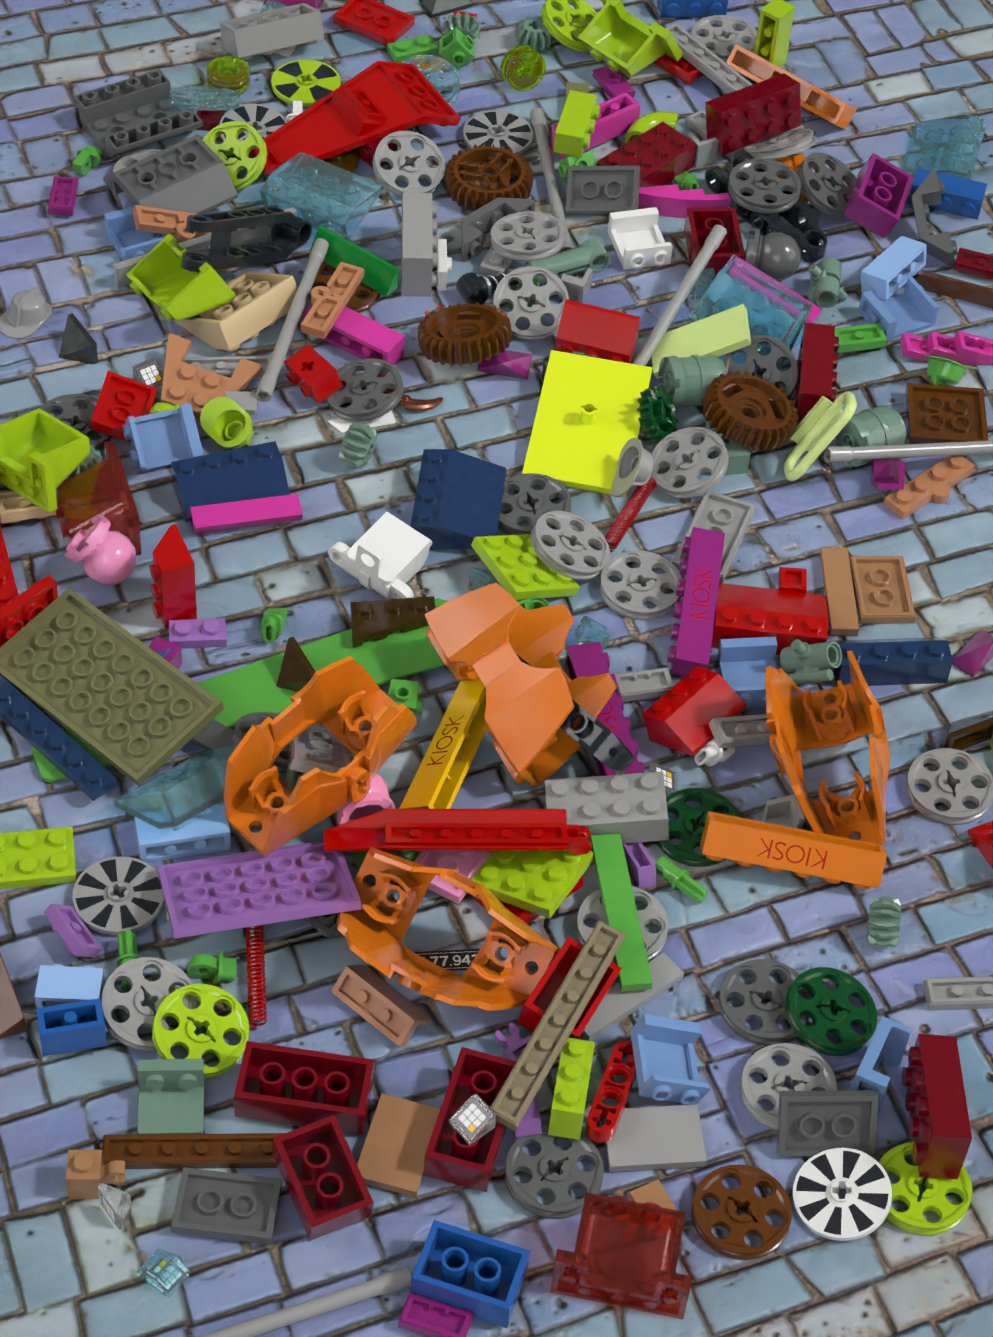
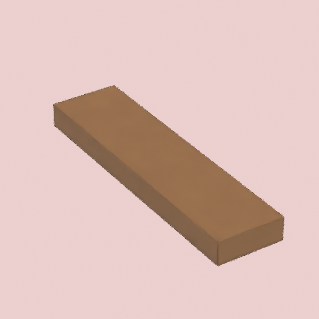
M821 547L819 554L830 635L858 636L859 624L848 548Z

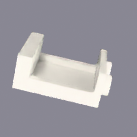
M657 207L610 213L608 234L623 270L671 263L673 246L671 242L665 243L658 227L659 212Z

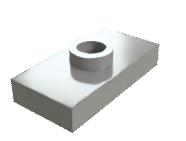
M668 667L615 674L617 683L616 693L622 696L623 702L662 697L674 686Z

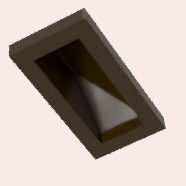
M293 636L288 638L276 687L298 692L310 681L316 671Z
M993 717L952 722L944 748L963 750L990 740L993 734Z

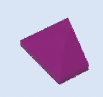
M505 350L504 353H499L498 357L492 356L490 361L482 360L481 364L478 363L477 371L528 380L532 354Z
M981 629L952 658V665L974 677L993 658V635Z

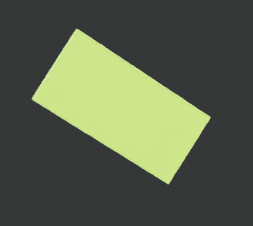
M741 304L666 332L652 354L653 374L656 379L663 377L658 376L660 362L663 357L677 356L680 358L691 355L719 357L751 345L748 314L745 305Z

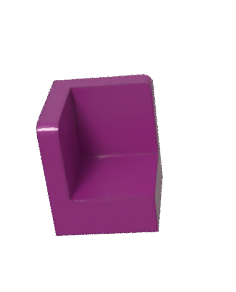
M899 458L872 459L871 484L877 489H904L905 462Z

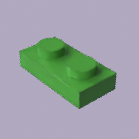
M430 35L387 44V52L394 62L406 63L414 61L419 57L428 58L438 55V46Z
M880 323L835 328V337H839L838 353L886 347L887 338Z

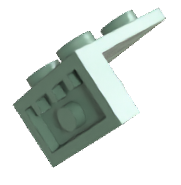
M138 1060L139 1100L137 1134H203L204 1060Z

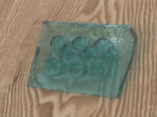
M959 115L915 123L901 169L915 177L917 168L972 180L988 120L978 116Z
M299 152L273 171L259 191L264 206L276 205L283 210L294 207L297 211V216L309 221L313 229L318 230L319 226H323L349 241L384 187L318 158Z
M733 254L691 311L689 317L696 322L744 304L748 314L750 336H771L782 341L792 350L811 311L812 305ZM762 343L757 347L759 355L766 356L771 352V346L767 343ZM738 352L739 354L747 358V355L745 353ZM781 359L777 362L776 367L778 370L786 359Z
M237 746L202 751L113 800L114 806L158 829L172 828L173 831L182 829L190 824V818L205 816L212 812L211 807L217 803L218 805L224 804L227 760Z

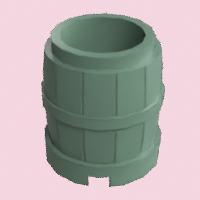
M715 356L663 357L658 371V376H663V385H659V387L663 388V392H668V399L673 400L675 408L681 405L701 406L708 386L720 374L726 375V368L723 361Z
M887 406L868 408L853 415L835 438L838 446L903 445L906 438V427L902 417L895 409ZM872 459L851 460L843 463L848 467H858L867 464Z

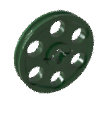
M702 788L682 789L666 797L667 811L678 816L676 820L668 821L669 836H677L682 842L673 845L668 843L667 840L655 841L661 851L672 860L693 867H707L723 862L711 860L706 855H698L693 849L701 847L700 844L708 811L723 810L728 815L741 817L733 803L719 793ZM694 799L699 801L701 806L691 808L686 804V801ZM702 818V827H699L698 830L696 829L694 836L692 837L693 827L699 825Z
M829 967L812 968L800 974L787 991L785 1014L791 1029L801 1041L820 1053L831 1056L853 1054L866 1045L876 1030L877 1009L873 998L857 979L846 972ZM822 979L833 981L836 985V990L826 988ZM798 988L807 989L811 993L812 999L801 997L798 993ZM849 996L858 998L862 1003V1007H854L849 1002ZM799 1015L810 1017L813 1021V1026L804 1025L800 1021ZM850 1024H859L864 1030V1035H858L852 1031ZM826 1033L835 1034L839 1038L840 1044L829 1042L826 1038Z

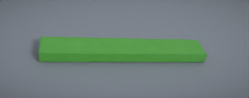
M620 833L591 835V851L593 852L606 923L626 934L614 957L615 964L622 968L618 975L620 990L622 992L652 989V977Z

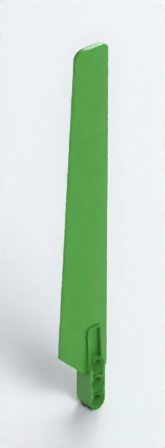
M532 597L518 602L526 610L550 606L548 601L541 597ZM440 598L435 599V608L448 601ZM429 625L408 632L400 630L387 633V638L378 641L375 637L362 641L363 645L353 648L352 629L300 646L315 671L351 656L370 674L377 685L391 682V679H402L445 666L425 632ZM285 652L198 682L197 684L219 699L224 706V709L213 719L230 729H234L236 722L244 715L256 712L280 714L292 704L291 696L297 693V691L276 687ZM67 729L63 730L103 767L111 766L108 761ZM31 746L33 758L44 781L54 783L67 779L62 772Z

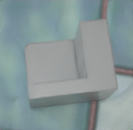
M692 132L686 134L687 138L697 144L695 168L716 162L719 142L716 137L700 142Z
M588 268L582 279L566 274L562 275L561 281L568 291L569 300L580 303L584 302L591 288L593 269Z
M226 391V397L234 400L248 414L258 413L256 392Z
M795 795L771 799L766 802L762 822L797 829L803 828L805 817Z

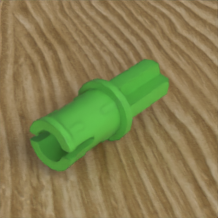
M665 855L656 861V873L672 885V889H680L697 903L703 902L707 897L708 890L692 879L687 869H681Z
M131 930L119 933L118 967L129 960L141 958L137 951L136 934L131 932ZM121 979V989L128 992V985L130 983L125 979Z

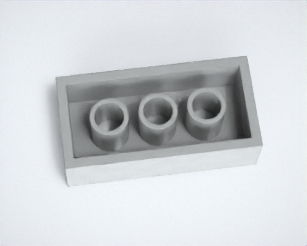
M306 3L219 22L223 49L240 60L251 59L253 55L259 53L261 55H270L275 52L274 50L281 48L283 50H291L296 48V45L302 43L304 45H313L317 43V40L324 39L321 12Z
M403 192L401 296L431 297L432 286L436 287L437 271H432L436 270L438 264V252H436L437 219H432L437 218V203H432V193Z
M663 771L545 780L547 809H566L567 825H586L591 835L620 833L622 844L669 840L668 811Z

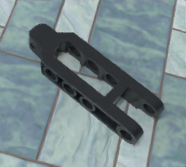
M749 154L738 156L733 160V168L741 162L754 158ZM719 166L708 169L705 173V180L711 191L715 194L729 193L728 182L730 173H726ZM755 169L758 172H765L763 169ZM738 177L741 181L747 180L746 178ZM783 191L784 194H793L790 191ZM741 193L743 196H752L749 193ZM730 196L729 207L735 208L736 213L753 228H759L762 236L770 232H782L790 235L797 241L801 250V258L806 262H814L825 257L827 237L818 227L819 214L800 198L793 207L779 212L783 218L795 227L792 228L790 226L787 227L780 221L775 213L766 214L750 211L737 204ZM764 200L767 203H775L772 200Z
M276 205L189 215L186 222V231L192 234L194 232H211L210 249L184 252L181 267L188 271L200 272L199 268L205 262L214 270L283 261L287 259L296 247L308 242L312 233V225L309 221L293 215L290 211L284 212L283 209L278 208ZM264 225L272 227L271 236L267 241L230 246L231 233L237 231V229H256V226Z
M517 654L521 662L530 665ZM572 699L574 708L560 728L615 774L622 775L635 760L634 755L620 738ZM581 717L580 724L573 728L574 721Z

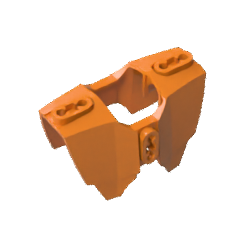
M495 582L454 598L424 614L429 625L425 632L440 658L456 679L463 681L481 679L486 688V708L483 717L488 733L494 741V748L513 779L519 785L527 780L531 786L539 787L581 747L578 742L560 728L574 708L572 699L596 718L617 686L609 673L591 677H577L571 680L562 669L558 661V655L564 651L566 637L575 621L565 604L526 610L510 593ZM517 654L530 665L521 662ZM581 717L574 721L573 728L580 724Z
M852 650L847 651L851 683L843 685L840 680L837 681V687L810 693L809 688L805 689L804 693L782 668L766 667V724L772 735H769L770 747L780 773L788 776L798 802L813 831L855 840L853 835L857 834L859 841L879 845L886 843V789L891 758L881 707L867 685ZM872 734V737L869 738V758L873 789L867 791L859 773L854 772L857 785L849 797L843 798L830 792L826 781L821 780L819 788L820 801L811 800L805 782L801 750L841 746Z
M351 656L316 671L310 681L291 696L292 704L272 720L268 716L261 724L252 725L227 760L224 782L225 818L234 829L264 856L269 855L312 826L345 807L349 800L354 804L363 800L369 793L370 783L379 769L417 725V719L413 712L403 703L397 705L379 688L370 674ZM321 724L355 756L354 760L336 773L326 772L317 767L299 778L292 792L279 777L278 768L273 766V763L282 749L306 728ZM262 826V830L260 832H251L254 828H260Z
M370 847L354 879V884L361 900V909L340 912L337 919V930L346 937L349 949L362 958L364 962L387 975L389 979L400 974L397 979L399 983L412 990L419 991L418 994L429 996L434 1000H440L456 1006H472L486 1011L505 1010L525 1004L553 961L558 947L505 908L484 884L472 881L457 873L455 869L424 866ZM436 874L439 878L481 899L488 914L494 917L483 945L471 965L461 975L434 964L414 953L403 944L405 933ZM369 875H373L376 879L374 886H370L367 882ZM392 890L399 892V900L395 899L394 894L391 893ZM502 948L507 949L508 958L502 956ZM527 962H536L538 971L531 972L528 965H526Z

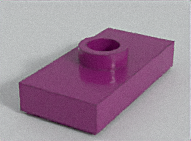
M608 66L593 70L592 77L611 99L625 92L632 98L635 96V90L619 71L614 72Z
M54 176L48 204V215L73 216L79 187V179L77 177Z
M409 1292L398 1321V1327L427 1337H467L474 1319V1313Z

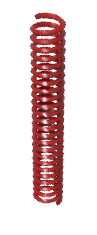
M650 477L646 485L635 488L606 534L605 539L610 545L609 549H613L610 552H614V549L617 548L655 488L656 480Z
M264 925L245 927L249 1004L248 1021L249 1026L257 1030V1027L252 1026V1024L262 1026L267 1023L266 978L264 973L265 949L263 944ZM253 1021H257V1022L264 1021V1022H263V1023H254Z

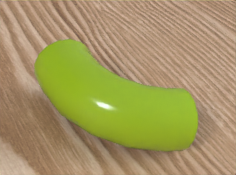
M657 111L644 114L632 122L627 130L625 143H628L661 122L668 124L676 130L679 113Z

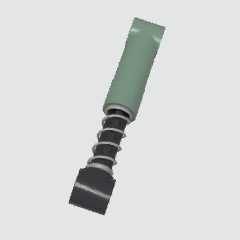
M590 238L585 240L580 247L559 252L544 259L527 261L525 267L535 266L544 268L561 278L563 274L573 275L587 271L588 268L593 269L594 273L601 272L608 267L611 257L598 239ZM509 269L506 274L499 272L495 277L492 275L478 277L476 273H466L458 279L456 289L466 303L475 304L479 302L480 305H483L489 295L496 290L502 278L509 271L513 270ZM537 277L539 284L547 282L545 278ZM512 280L508 283V287L511 288L513 285L519 286L521 283L517 280Z

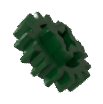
M655 386L640 393L641 398L637 399L640 404L637 411L641 415L638 421L642 431H647V439H652L654 444L659 443L667 435L677 431L675 425L678 423L674 416L677 411L673 400L668 399V392H663L662 387L657 388Z

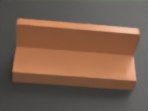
M365 965L346 966L331 990L335 996L399 1047L406 1046L418 1025H427L432 1019Z

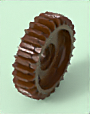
M485 143L482 147H478L475 144L473 149L466 147L465 151L459 150L457 155H452V159L448 161L445 170L447 194L451 196L452 201H457L458 206L465 205V210L472 208L473 211H476L496 198L527 199L530 197L533 187V170L530 167V163L526 162L525 157H520L519 152L513 153L512 148L505 150L503 145L498 148L494 144L492 147H487ZM484 173H493L495 175L488 176L484 175ZM513 176L516 182L509 186L510 177Z
M458 302V305H448L447 308L440 307L438 312L432 311L431 315H426L424 320L420 321L417 337L422 355L426 356V359H432L434 363L440 361L441 365L449 363L451 367L454 364H459L462 367L463 364L472 365L475 362L481 364L482 360L490 361L492 356L498 357L499 353H504L505 348H508L512 341L510 319L501 308H497L495 305L489 306L487 303L480 305L479 302L475 304L467 302L460 305Z
M728 371L726 375L720 374L719 377L714 378L708 386L702 402V412L706 414L705 420L710 421L711 428H717V434L722 433L724 440L729 438L734 441V445L736 443L741 444L743 449L746 446L751 447L752 451H755L756 448H759L761 452H764L766 449L773 451L775 447L781 448L792 436L799 417L797 416L798 410L794 407L795 402L790 401L789 394H783V388L778 389L775 387V382L771 384L766 381V378L764 380L758 378L757 374L751 376L748 371L744 374H741L740 371H736L734 374ZM743 413L750 415L752 418L745 416Z

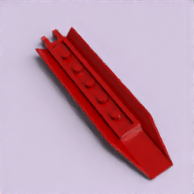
M383 809L325 829L324 852H368L370 847L383 852L554 853L569 851L573 855H583L589 853L592 844L589 839L591 832L586 825H567L566 809Z

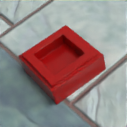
M779 567L778 590L806 593L807 569Z

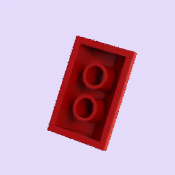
M566 299L556 336L555 351L632 364L636 354L640 317Z
M173 524L170 525L153 550V564L149 565L154 581L151 584V591L156 602L152 603V609L155 618L161 619L165 629L169 628V620L197 619L195 564L177 525Z
M696 666L643 713L649 741L694 756L714 738L708 724L713 718L738 716L747 706L719 673Z
M570 937L566 939L525 1002L517 1020L519 1025L534 1033L582 950V944ZM611 962L569 1038L579 1039L621 972V967Z

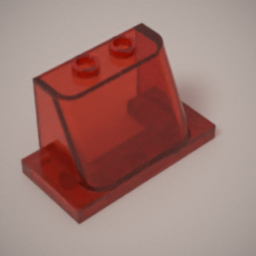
M115 440L104 442V460L66 480L56 489V516L63 520L60 521L62 537H68L70 543L81 529L86 532L94 525L91 519L102 514L111 523L108 531H118L128 537L135 547L136 556L142 555L139 516Z
M586 1192L575 1250L571 1252L557 1249L550 1292L684 1319L693 1276L676 1273L686 1212L663 1208L651 1202L643 1204L628 1201L621 1196L608 1197Z

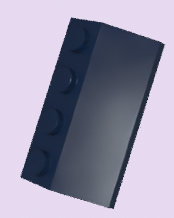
M276 441L171 462L172 486L186 522L192 521L190 507L290 495L283 459Z
M938 637L835 641L840 646L842 652L840 666L833 668L836 684L840 680L843 685L851 683L847 651L851 650L868 686L947 683L953 664L948 640Z

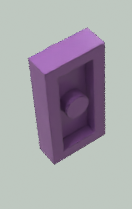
M225 618L169 620V641L180 645L181 649L227 647Z
M51 903L44 911V914L51 922L52 929L62 937L66 943L67 950L77 957H97L102 947L72 906Z

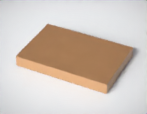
M850 556L854 596L860 624L914 623L916 616L903 556Z
M381 1093L357 1163L366 1185L417 1198L424 1176L425 1153L440 1108Z

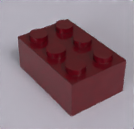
M687 208L684 235L690 266L704 246V242L714 225H721L727 231L718 249L714 251L698 279H715L720 270L727 273V269L738 258L745 261V252L735 208Z
M335 1114L273 1138L272 1155L309 1241L371 1217L374 1205L373 1199Z

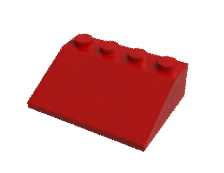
M719 583L711 647L719 648L720 639L776 637V655L780 656L782 649L791 647V643L796 639L809 645L827 642L828 613L826 595Z

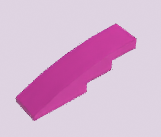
M677 184L640 187L638 209L657 207L659 216L686 218L687 208H729L731 199L729 193L705 195L703 189L679 191Z
M958 330L954 337L931 331L929 336L924 338L904 332L900 338L903 357L928 362L925 360V356H937L962 365L993 364V340Z

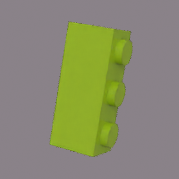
M772 0L760 12L754 53L779 67L786 63L795 6L783 0Z
M574 90L569 91L555 131L553 152L582 157L584 148H589L591 134L595 130V119L598 120L601 106L597 105L598 95Z
M568 1038L561 1050L548 1135L580 1140L595 1046L593 1041Z

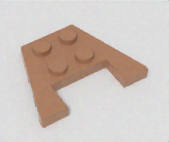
M169 333L161 403H169L171 405L191 403L194 417L200 419L201 410L207 402L216 397H226V391L243 392L253 378H258L262 374L263 365L241 358L231 378L183 362L191 348V340Z

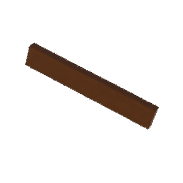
M285 1133L103 1135V1165L111 1161L121 1160L125 1161V1169H183V1167L194 1169L278 1168L272 1155L273 1138Z

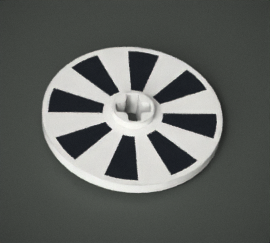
M833 1148L814 1155L803 1164L794 1180L793 1201L799 1218L811 1231L827 1239L849 1241L872 1233L883 1223L891 1208L892 1187L884 1168L870 1155L851 1148ZM840 1189H846L845 1199H839Z

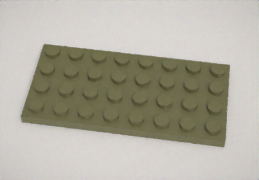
M71 588L64 591L0 647V675L21 694L138 786L142 785L224 709L219 699Z

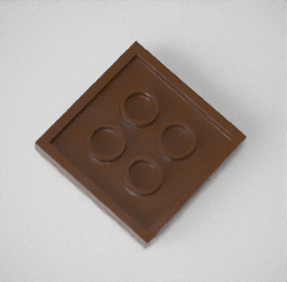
M907 383L906 405L909 444L988 441L984 389Z

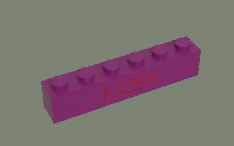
M693 527L690 537H684L682 552L686 553V557L681 559L679 574H683V579H679L676 589V595L680 596V602L676 601L673 611V617L677 618V624L673 623L670 633V640H674V646L670 645L667 655V662L671 663L670 674L684 677L696 666L708 669L725 533Z
M600 641L567 646L565 666L571 680L577 677L610 674L609 655L607 652H603ZM614 673L610 674V676L617 686L616 677ZM615 690L596 719L620 738L635 757V760L623 774L645 773L643 762H638L637 742L630 737L631 726L629 718L623 715L624 705L622 696L617 695ZM593 756L599 776L617 775Z

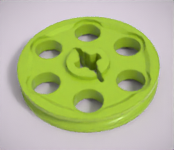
M547 0L542 7L541 17L549 33L568 48L589 52L582 45L578 37L590 23L587 19L592 21L597 12L583 0ZM576 18V19H577L576 22H574V23L572 24V26H569V25L571 24V22H573L574 19Z
M240 121L222 123L210 130L202 139L223 161L236 191L252 184L265 167L267 160L265 141L258 131L247 123ZM243 131H248V137L243 141H238L239 134ZM221 134H225V141L221 144H216V138ZM259 149V154L255 158H249L251 150ZM225 154L228 155V156H229V155L233 156V155L235 154V156H236L237 158H229V159H228V158L225 156ZM242 169H247V175L243 179H237L238 172Z
M191 984L176 989L162 1001L153 1021L152 1038L154 1047L161 1059H176L170 1052V1049L176 1045L183 1046L188 1051V1056L185 1059H202V1056L206 1053L215 1054L219 1059L217 1066L208 1067L204 1064V1077L212 1078L230 1070L242 1057L246 1042L249 1039V1022L242 1005L227 991L208 984ZM188 995L198 998L200 1006L196 1009H189L184 1006L182 999ZM217 1003H225L230 1007L231 1013L228 1016L222 1017L214 1012L213 1007ZM167 1016L175 1018L178 1022V1028L175 1030L164 1029L161 1025V1019ZM203 1026L207 1028L205 1034L202 1033L199 1036L195 1034L196 1027L199 1029ZM233 1031L239 1035L240 1043L234 1046L229 1045L224 1041L223 1035L226 1032Z
M914 1142L904 1143L889 1150L880 1159L879 1163L886 1172H892L899 1178V1182L891 1184L892 1202L895 1200L903 1201L908 1206V1210L898 1212L891 1206L886 1218L902 1230L918 1235H937L956 1227L965 1217L972 1199V1183L965 1167L962 1166L958 1179L927 1177L925 1193L923 1192L921 1200L918 1202L919 1185L922 1184L924 1177H919L918 1166L909 1165L904 1159L906 1155L912 1154ZM956 1193L962 1198L963 1202L958 1205L951 1204L946 1200L945 1195ZM925 1211L936 1212L940 1217V1221L936 1223L928 1222L923 1217V1213Z

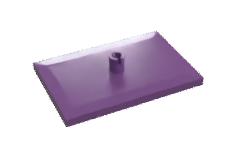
M324 841L280 847L267 856L262 855L259 851L157 866L158 877L174 939L361 909V900L343 852H324Z

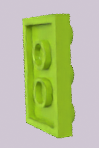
M73 826L0 833V890L76 882Z

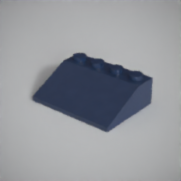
M424 449L410 527L433 542L430 549H473L471 544L475 537L497 536L507 472L506 467L452 449Z

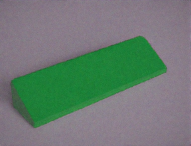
M323 226L318 227L310 252L316 239H325L329 243V247L323 262L336 269L340 262L364 268V277L361 283L384 296H388L398 288L399 268Z

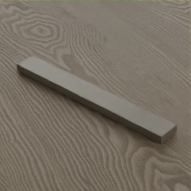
M598 920L490 1107L488 1114L492 1119L514 1131L517 1130L624 941L626 934Z

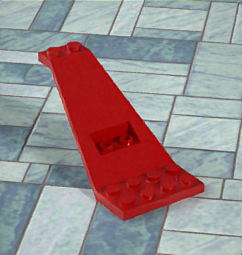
M376 61L264 138L267 147V160L261 173L266 176L285 175L379 140L394 132L403 131L419 124H433L443 127L447 125L458 126L461 118L414 64ZM259 149L251 150L249 158H255L259 154Z

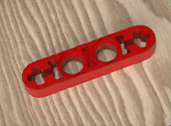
M620 1041L613 1048L587 1116L586 1133L593 1141L607 1142L616 1133L637 1076L632 1041ZM626 1055H630L627 1060V1065L623 1064L622 1058H624ZM615 1075H621L627 1081L616 1083L610 1078ZM606 1098H612L618 1104L606 1106L601 1101ZM601 1117L606 1118V1124L599 1128Z

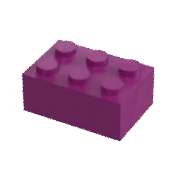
M873 153L858 173L843 215L885 239L900 219L914 177Z

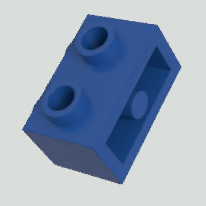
M101 998L36 1008L43 1056L107 1046Z

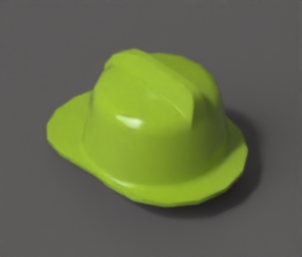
M220 396L211 399L204 405L200 414L201 426L219 445L224 448H241L252 444L250 441L253 434L252 418L234 400Z

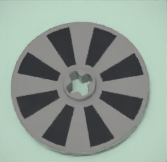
M253 103L242 104L229 109L220 120V124L230 121L247 123L254 127L263 139L287 123V120L278 111L265 105ZM248 131L241 132L238 136V141H243L244 138H247ZM225 134L220 135L222 142L226 139Z
M490 110L478 113L467 120L463 128V139L470 149H473L475 144L478 147H482L485 143L487 147H492L494 144L495 147L500 148L503 145L505 150L512 148L513 153L519 152L522 154L529 149L533 142V129L528 121L517 114L508 111Z
M123 856L106 858L90 865L76 880L72 893L74 910L84 924L97 932L108 935H118L121 932H125V930H131L134 933L147 927L158 917L165 903L158 872L142 860ZM119 893L120 895H124V897L119 898L117 895L114 896V894Z

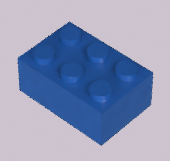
M434 1220L411 1278V1292L473 1312L476 1319L508 1328L528 1271L530 1250Z

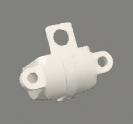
M386 512L351 548L342 542H336L328 550V554L334 563L358 579L359 583L369 590H374L387 599L413 598V591L405 583L424 565L433 542L389 512Z

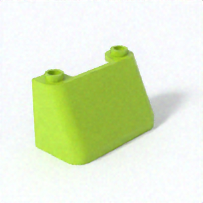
M167 234L126 274L132 282L129 284L130 288L138 296L143 293L161 308L160 313L169 322L173 319L176 322H180L229 304L236 295L207 262L199 268L200 272L188 271L181 267L182 255L188 251L185 248L183 249L171 234Z

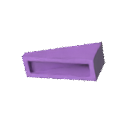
M641 842L624 843L625 858L637 887L643 889L656 886V865Z
M536 1096L515 1131L516 1137L542 1134L541 1118Z

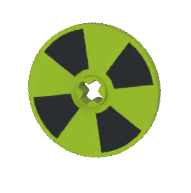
M295 60L285 63L274 71L271 78L272 90L278 98L292 105L293 100H301L302 106L305 107L311 106L315 101L327 96L341 86V78L338 72L328 64L316 60Z

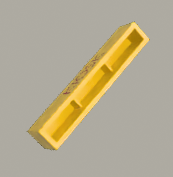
M481 679L460 681L399 809L451 808L487 731L483 717L486 708V688Z

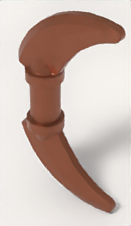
M382 372L377 377H385L388 373ZM387 389L383 393L390 394L394 392L395 389ZM403 394L399 404H401L403 409L422 411L437 407L443 402V398L421 400L412 399L411 396Z

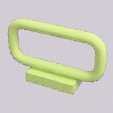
M846 391L842 393L834 402L822 396L797 425L790 437L797 445L784 463L785 477L789 481L799 479L852 418L857 408V401L852 392ZM807 450L808 453H807V454L805 455V457L799 462V464L795 467V464H796V462L798 461V459H799V458L802 456V454Z

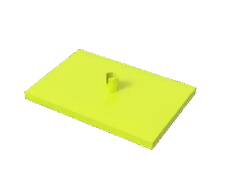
M551 350L522 474L536 473L547 475L558 480L566 487L612 494V485L621 450L628 440L639 437L641 425L638 418L641 415L637 411V408L640 406L637 399L641 398L640 393L649 388L653 367Z

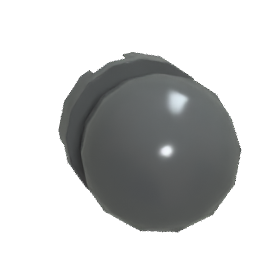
M750 227L749 234L753 235V239L749 238V241H747L745 261L776 281H783L791 277L798 270L801 262V250L797 241L790 235L782 232H770L762 237L759 228Z

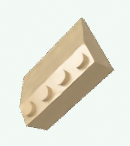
M245 271L226 283L236 295L229 304L176 323L214 349L231 352L237 350L242 342L258 336L259 331L275 325L280 317L288 315L298 288L293 275Z

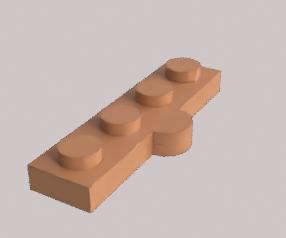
M135 205L132 210L137 231L171 234L179 243L211 233L194 232L192 234L186 231L187 217L195 215V213Z
M340 262L329 279L327 287L317 286L311 290V303L313 306L301 323L302 333L322 339L326 338L363 279L364 268Z
M949 455L906 483L904 489H897L885 497L883 505L903 520L930 501L943 504L949 499L950 488L973 474L975 465L962 455Z

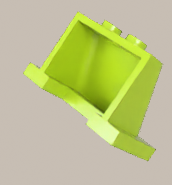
M601 0L604 6L578 37L582 45L590 51V55L599 62L601 60L605 61L612 71H620L628 77L634 76L664 54L677 62L683 56L681 49L669 30L656 22H653L651 26L627 12L621 0Z
M39 408L0 424V483L48 513L57 510L56 489L89 456V437Z

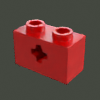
M310 345L305 346L283 361L288 371L285 373L288 381L293 386L297 384L306 398L311 397L318 404L343 387L336 368Z

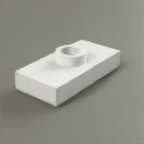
M438 239L436 251L438 252L436 289L438 291H446L447 272L452 270V257H447V239Z

